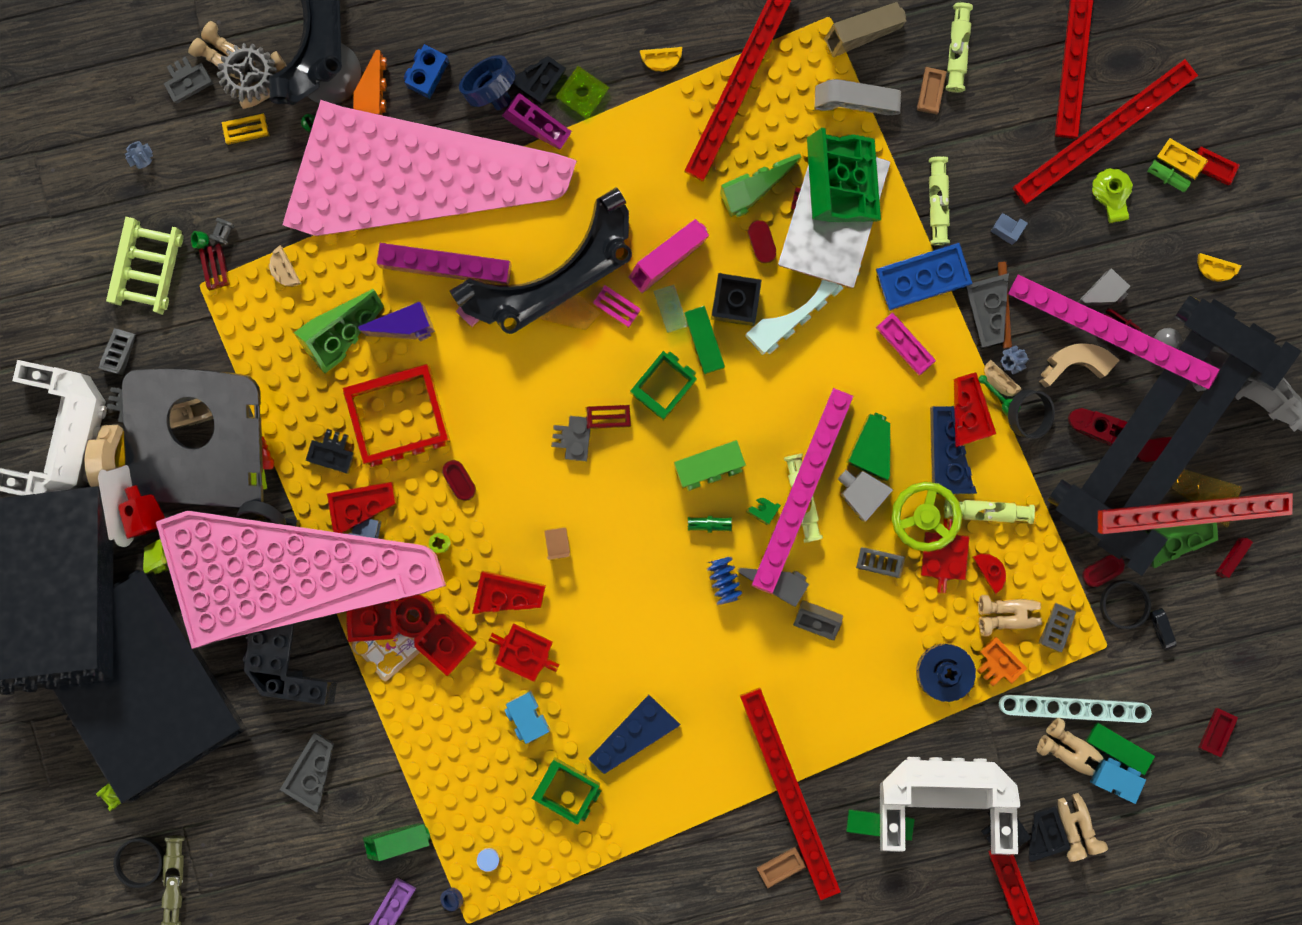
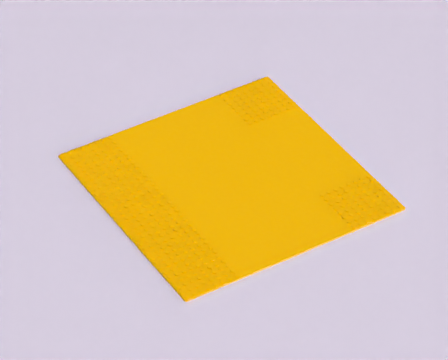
M830 17L772 40L704 182L685 173L684 170L741 54L567 127L572 132L560 150L540 139L523 146L577 160L567 192L556 200L322 236L313 235L283 248L302 283L294 287L279 283L271 275L269 263L273 253L228 271L230 285L209 291L206 287V282L200 284L201 292L235 373L250 376L259 386L261 394L260 418L262 436L269 446L267 449L274 459V466L297 520H300L299 526L333 532L327 493L393 482L396 504L370 518L382 521L378 539L429 547V539L436 533H442L450 538L451 545L446 552H435L446 586L422 594L434 603L437 614L446 613L477 642L450 675L446 676L422 653H419L390 679L383 681L376 673V664L372 661L367 662L361 655L368 651V644L364 641L356 644L355 650L359 654L353 651V642H349V645L424 824L429 830L430 838L450 886L458 889L463 896V904L460 909L465 921L469 924L777 791L741 701V694L759 687L761 688L798 782L1107 647V642L1017 438L1009 425L1007 416L1001 409L1002 404L999 398L985 384L980 383L996 434L964 444L968 467L971 469V478L977 493L954 494L959 502L975 500L1015 503L1016 506L1034 505V522L1032 524L1026 521L1009 523L965 520L962 518L961 528L957 535L969 536L966 579L947 580L946 593H942V588L941 593H937L938 579L921 575L923 551L914 550L904 544L894 531L891 517L893 505L900 493L913 484L932 482L930 407L954 406V379L974 372L977 373L979 379L981 375H985V366L952 291L890 311L888 310L876 269L934 250L874 114L841 107L828 111L816 110L814 108L816 85L834 79L860 83L847 53L833 58L824 40L834 24ZM820 128H825L826 135L844 137L855 134L874 138L876 157L890 161V165L879 199L881 220L872 223L861 267L859 268L860 274L856 278L854 288L842 286L843 289L835 297L831 294L825 299L828 303L819 311L814 309L809 313L811 318L805 324L801 325L798 323L793 328L795 332L787 340L782 338L777 342L779 345L777 349L770 355L768 352L762 355L746 338V333L762 319L785 316L801 308L815 295L822 279L778 266L794 210H790L795 188L802 187L808 167L807 137ZM800 153V162L749 208L747 214L741 217L736 215L730 217L720 195L722 184L747 173L749 177H752L757 170L763 167H768L770 170L773 168L772 165L778 161ZM617 187L626 201L625 205L629 210L628 238L624 240V243L631 249V259L513 334L505 333L496 321L488 324L479 320L471 327L456 312L459 305L453 298L450 290L466 280L382 269L377 265L379 244L386 243L509 260L512 264L509 285L522 284L551 273L574 253L589 228L596 199ZM694 219L702 223L709 234L706 241L649 289L641 293L629 279V275L636 264ZM754 221H764L770 228L777 251L774 260L770 263L763 264L755 258L748 236L749 226ZM624 248L617 249L616 258L624 254ZM718 273L762 280L754 326L711 320ZM219 275L220 282L223 281L222 275ZM604 285L641 309L629 328L593 304ZM371 289L376 291L384 305L375 319L417 302H421L426 308L435 332L431 333V337L419 341V339L366 336L361 332L356 344L352 343L345 352L347 354L345 358L326 373L318 367L304 350L294 334L295 331L310 320ZM607 292L605 293V296H607L608 298H610L611 300H613L614 302H616L632 314L634 313V310H632L631 308H629L628 306H626L625 304H623ZM601 299L600 303H602L603 305H605L606 307L620 315L625 320L628 321L630 319L621 311H619L618 309H616L615 307ZM702 306L706 308L725 368L705 375L684 312ZM892 312L936 360L920 376L876 329ZM507 318L504 321V326H511L514 319ZM663 351L667 354L670 351L679 358L678 363L681 366L685 367L687 365L696 372L695 377L697 381L663 421L630 393V390ZM663 361L641 389L666 409L688 380ZM422 365H429L450 442H446V446L435 450L433 446L425 448V453L412 455V452L404 454V458L401 460L391 461V458L383 460V464L370 467V464H363L343 388ZM424 377L353 397L369 455L440 435ZM833 388L852 395L853 398L813 494L819 519L817 521L820 535H823V539L804 543L805 535L803 527L800 525L782 569L783 572L793 573V571H797L807 577L805 582L809 586L796 607L774 594H769L751 586L753 581L738 573L737 569L738 567L759 568L792 489L788 475H790L788 465L784 458L803 453V462ZM249 405L254 416V405ZM630 405L631 427L590 429L587 462L565 459L566 448L551 447L552 442H561V439H554L552 435L562 433V431L553 430V426H569L570 416L586 417L585 407ZM625 410L592 411V415L625 414ZM876 412L887 417L886 421L890 423V477L887 481H884L872 474L869 475L887 485L893 491L869 519L863 522L841 496L847 487L837 479L845 470L855 478L863 471L846 463L867 416L869 414L874 415ZM625 419L592 420V424L626 422ZM327 429L332 430L330 439H333L336 431L340 432V442L344 434L349 435L345 450L355 453L349 474L305 461L311 441L323 443ZM736 440L738 441L746 464L742 468L741 473L730 477L728 473L721 475V480L708 484L707 480L700 482V487L690 491L687 490V487L682 489L674 462ZM456 460L463 464L476 486V494L472 499L463 501L455 496L442 473L446 462ZM927 490L914 493L905 501L901 509V520L914 516L916 508L924 504ZM936 494L934 506L940 512L939 522L944 525V519H948L949 523V519H953V516L944 518L946 498ZM759 498H765L774 504L778 503L781 505L768 525L746 513L749 507L758 508L759 505H762L756 501ZM811 501L809 503L806 513L809 512L811 509ZM688 517H732V531H712V533L702 530L688 531ZM917 525L904 528L908 536L918 542H924L925 532L937 533L934 529L924 530ZM566 527L571 556L548 560L545 530ZM353 528L349 529L343 534L352 533ZM438 537V542L435 543V546L442 549V544L445 543V540ZM861 547L904 556L905 562L901 578L856 568ZM870 553L866 555L865 566L869 565ZM990 554L997 557L1003 563L1006 571V581L1003 588L997 594H994L972 556ZM879 555L875 557L874 568H877ZM732 557L733 560L728 565H734L735 568L730 573L737 574L738 576L732 581L740 583L735 590L742 591V594L737 597L739 600L717 605V602L722 598L714 596L719 589L712 588V585L717 580H710L709 577L714 572L707 571V568L712 565V563L707 562ZM888 557L884 558L883 570H886ZM893 559L891 568L892 572H895L897 563L896 559ZM481 571L546 585L541 608L472 614ZM981 595H988L992 602L1015 599L1040 602L1041 609L1027 610V618H1042V624L1027 629L994 628L990 636H982L979 627V617L1014 616V613L979 614V597ZM802 601H807L843 615L842 624L835 640L793 625ZM1055 603L1076 611L1062 652L1039 644ZM345 611L337 613V616L348 640ZM1058 611V616L1065 619L1068 618L1067 614ZM1056 619L1054 621L1055 624L1062 627L1065 625V623ZM513 623L553 641L548 659L560 664L557 672L555 673L544 667L539 672L536 681L533 682L495 664L500 646L488 641L491 634L494 633L504 638L509 634ZM1052 627V632L1061 635L1062 631ZM1049 636L1048 640L1057 643L1059 639ZM994 637H997L1027 667L1012 684L1003 677L992 687L989 682L995 676L992 675L988 680H985L983 676L989 670L986 669L981 674L977 671L987 660L980 651ZM375 640L381 646L388 642V640ZM937 644H952L960 647L970 655L975 664L976 678L974 685L969 693L959 700L952 702L936 700L927 695L918 683L916 676L918 660L928 648ZM387 653L384 656V662L388 666L394 665L397 661L394 653ZM947 669L945 677L951 678V671ZM531 691L539 706L535 710L538 716L543 714L550 732L525 744L524 740L520 741L514 730L517 726L514 720L510 721L508 719L505 709L509 701ZM648 694L681 724L605 774L588 759ZM554 757L600 783L598 789L602 791L596 802H590L588 809L591 811L585 822L580 820L578 825L532 799ZM559 768L544 796L577 814L592 786ZM485 848H492L499 854L498 866L489 872L481 870L477 864L478 854Z

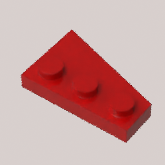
M393 482L327 493L333 532L344 533L396 504Z
M482 570L472 614L541 608L546 585Z

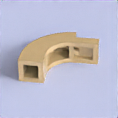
M1082 343L1071 345L1059 350L1047 359L1053 367L1049 365L1041 373L1043 378L1039 382L1045 388L1050 386L1069 365L1085 366L1097 377L1103 378L1119 362V359L1108 350L1097 345Z
M199 399L175 404L170 412L169 421L171 429L202 423L214 418L205 403Z
M119 425L101 426L96 440H88L85 471L90 487H99V471L102 469L106 471L116 469L114 462L115 450L124 430Z

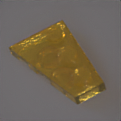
M1183 469L1171 488L1191 502L1239 497L1242 486ZM1230 521L1220 523L1228 528Z

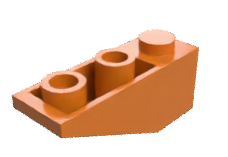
M375 50L354 91L353 109L383 116V113H386V100H383V91L387 89L386 78H383V70H387V59L383 57L380 50Z

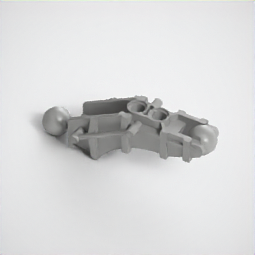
M1172 328L1159 330L1154 337L1176 349H1179L1182 344L1180 333ZM1214 346L1204 362L1221 369L1229 355ZM1253 371L1235 398L1239 400L1245 396L1264 407L1273 420L1278 419L1289 424V427L1294 432L1297 429L1302 431V398L1292 389L1284 377L1275 390L1271 391L1257 382L1261 375ZM1190 381L1198 392L1206 390V388Z

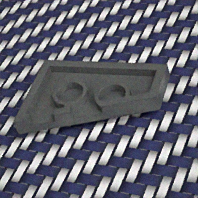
M315 732L280 790L313 811L318 812L334 743Z

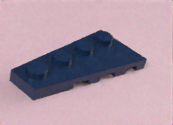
M954 406L930 407L932 483H939L951 490L953 494H976V488L973 486L971 469L968 467L965 456V446L956 447Z
M648 694L588 759L605 774L681 724Z

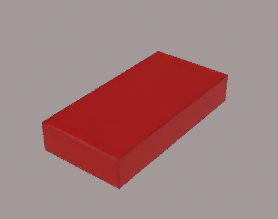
M1199 147L1197 154L1208 161L1201 170V173L1229 186L1240 165L1208 149Z

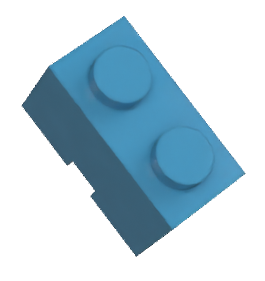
M531 691L506 704L505 713L510 721L514 720L517 726L514 730L520 741L524 740L525 744L550 732L543 714L538 716L535 710L539 706Z
M1108 758V761L1103 760L1101 764L1098 763L1090 783L1109 792L1115 789L1114 794L1136 804L1146 782V779L1140 777L1141 772L1130 767L1128 770L1120 768V762Z

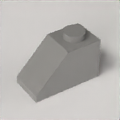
M1111 268L1083 295L1078 303L1084 306L1111 305L1116 301L1120 303L1128 295L1126 291L1130 285Z

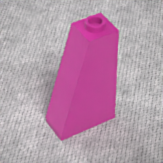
M694 219L641 259L632 270L629 279L641 293H644L706 241L709 237L706 227Z

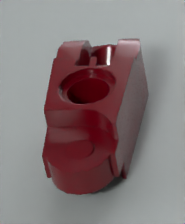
M1084 408L1073 410L1068 415V422L1072 429L1109 446L1117 438L1115 437V431L1121 432L1127 424V421ZM1096 421H1100L1103 424L1101 432L1095 429Z

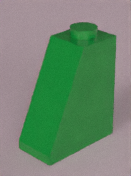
M875 412L874 415L869 414L846 463L887 481L890 477V423L886 421L887 417Z
M417 823L365 836L363 841L367 858L382 861L429 846L430 833L424 824Z

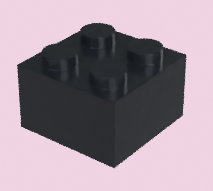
M718 273L711 320L754 326L762 280Z

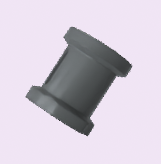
M216 218V227L213 234L209 235V238L227 245V238L235 225L226 220Z

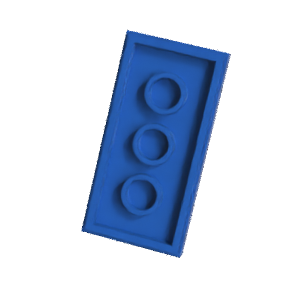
M960 243L876 269L889 311L973 284Z

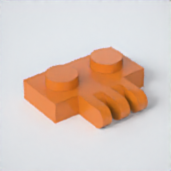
M994 637L980 651L987 660L977 671L981 674L986 669L989 670L983 676L985 680H988L992 675L995 676L989 682L992 687L1003 677L1012 684L1027 669L997 637Z

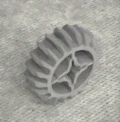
M243 43L242 49L234 45L235 51L231 52L227 49L228 57L221 56L223 63H219L217 66L221 70L217 72L218 78L221 79L219 81L220 86H225L224 92H231V98L233 99L239 95L241 102L247 97L251 103L252 97L256 96V99L260 101L261 93L265 96L268 95L266 89H269V77L277 73V69L273 67L275 61L270 59L271 56L268 52L264 53L262 47L256 50L253 43L250 45V48H247L246 44ZM245 59L242 63L236 64L238 61ZM253 61L260 62L264 66L265 72L255 68ZM230 74L240 78L241 86L231 81ZM253 82H259L258 84L250 87V85Z

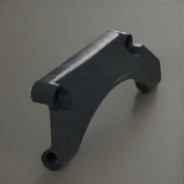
M301 0L304 18L301 42L290 63L284 69L269 77L270 102L295 105L315 92L320 87V81L329 82L341 71L340 0Z
M615 187L596 199L589 228L580 245L561 266L551 273L536 280L515 285H494L469 278L450 290L453 298L465 314L488 324L496 321L505 333H516L631 259V249L624 243V240L628 238L629 210L625 205L626 201L622 193ZM624 248V254L616 258L617 249ZM507 318H513V324L505 327L504 321Z

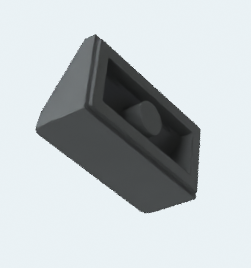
M802 601L793 625L835 640L842 624L843 615L807 601Z

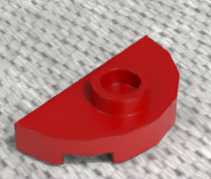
M990 554L972 556L994 594H997L1003 588L1006 581V571L1003 563L997 557Z

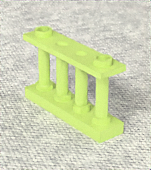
M125 217L106 301L119 306L122 305V301L125 299L154 305L153 311L163 315L164 310H167L169 305V298L167 296L178 248L183 243L182 231L172 227L171 234L144 229L141 228L140 222L136 219ZM145 237L168 242L166 255L137 249L135 246L137 238ZM140 258L163 263L161 276L132 270L130 267L132 259ZM131 278L159 284L156 297L127 291L125 288L127 280Z

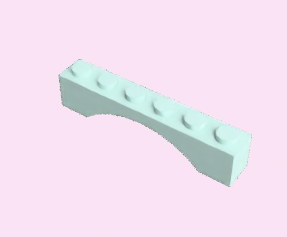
M822 279L817 292L805 305L785 316L762 319L746 333V338L762 355L766 352L770 355L779 347L777 342L780 339L784 338L787 340L795 332L793 328L798 323L801 325L805 324L811 318L809 313L814 309L819 311L828 303L825 299L831 294L835 297L843 289L842 285Z

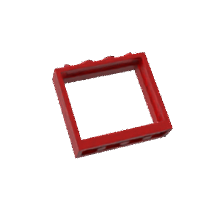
M422 365L343 388L363 464H370V467L383 464V460L390 458L391 461L401 460L404 458V454L411 452L412 455L425 453V448L433 446L435 450L446 446V442H450L429 365ZM424 377L440 435L369 455L353 397Z

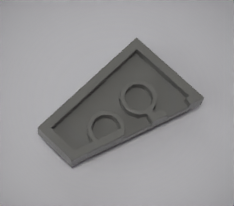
M1009 273L974 282L972 285L966 286L982 348L1004 342Z

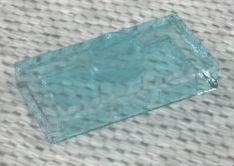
M675 285L655 290L654 295L667 333L687 327L688 324Z

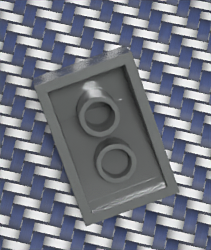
M738 567L737 569L738 573L751 581L754 580L758 569ZM782 571L773 594L796 607L809 586L805 582L807 577L797 571H793V573Z

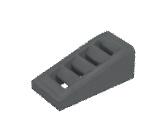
M114 328L100 361L99 369L124 375L136 334ZM118 336L128 338L127 343L117 340ZM118 344L125 348L124 350H119L115 348V345ZM113 352L121 354L120 359L113 357ZM110 361L118 362L117 367L109 365Z
M861 547L856 568L901 578L905 557ZM870 553L869 565L865 566L866 555ZM879 555L877 568H874L875 557ZM888 557L886 570H883L884 558ZM893 559L897 560L895 572L891 571Z
M1055 603L1039 644L1062 652L1076 611ZM1058 611L1067 614L1068 618L1065 619L1058 616ZM1055 619L1065 623L1064 627L1055 624ZM1052 627L1062 631L1061 635L1052 632ZM1049 636L1059 639L1058 642L1055 643L1048 640Z

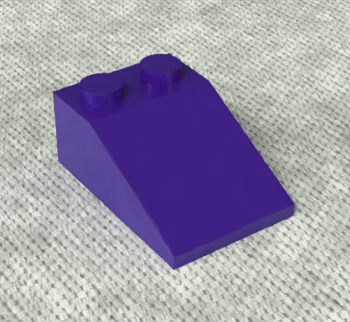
M421 302L358 326L359 330L366 336L419 339V341L431 337V333L435 332L427 310Z

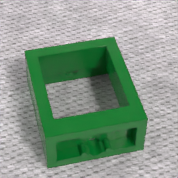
M663 351L630 390V393L663 421L697 381L695 377L696 372L687 365L685 367L681 366L678 363L679 358L670 351L668 354ZM663 361L688 380L666 409L641 389Z
M554 757L532 799L578 825L580 820L585 822L591 811L588 809L590 802H596L602 790L598 789L600 786L598 781ZM559 768L592 786L577 814L544 796Z

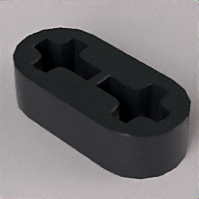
M1160 608L1150 612L1152 623L1163 650L1167 651L1177 646L1165 611Z

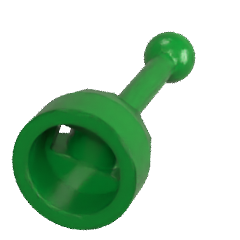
M981 375L978 379L979 382L985 384L1002 401L1001 409L1008 417V409L1013 399H1005L987 381V377Z

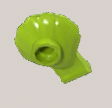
M1111 168L1100 172L1094 179L1092 194L1096 197L1097 201L1106 206L1108 222L1115 223L1129 220L1126 200L1132 192L1133 184L1126 173L1119 169Z

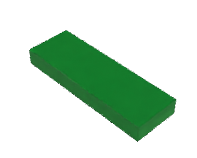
M705 306L684 312L704 375L725 368Z
M1096 722L1086 739L1088 743L1141 772L1143 775L1146 774L1155 758L1154 755Z
M848 809L846 832L880 836V813ZM905 817V840L912 841L914 818Z

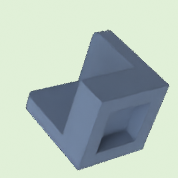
M1002 213L990 232L1013 245L1028 223L1022 219L1015 221Z
M368 519L353 527L352 533L349 534L378 539L382 521Z

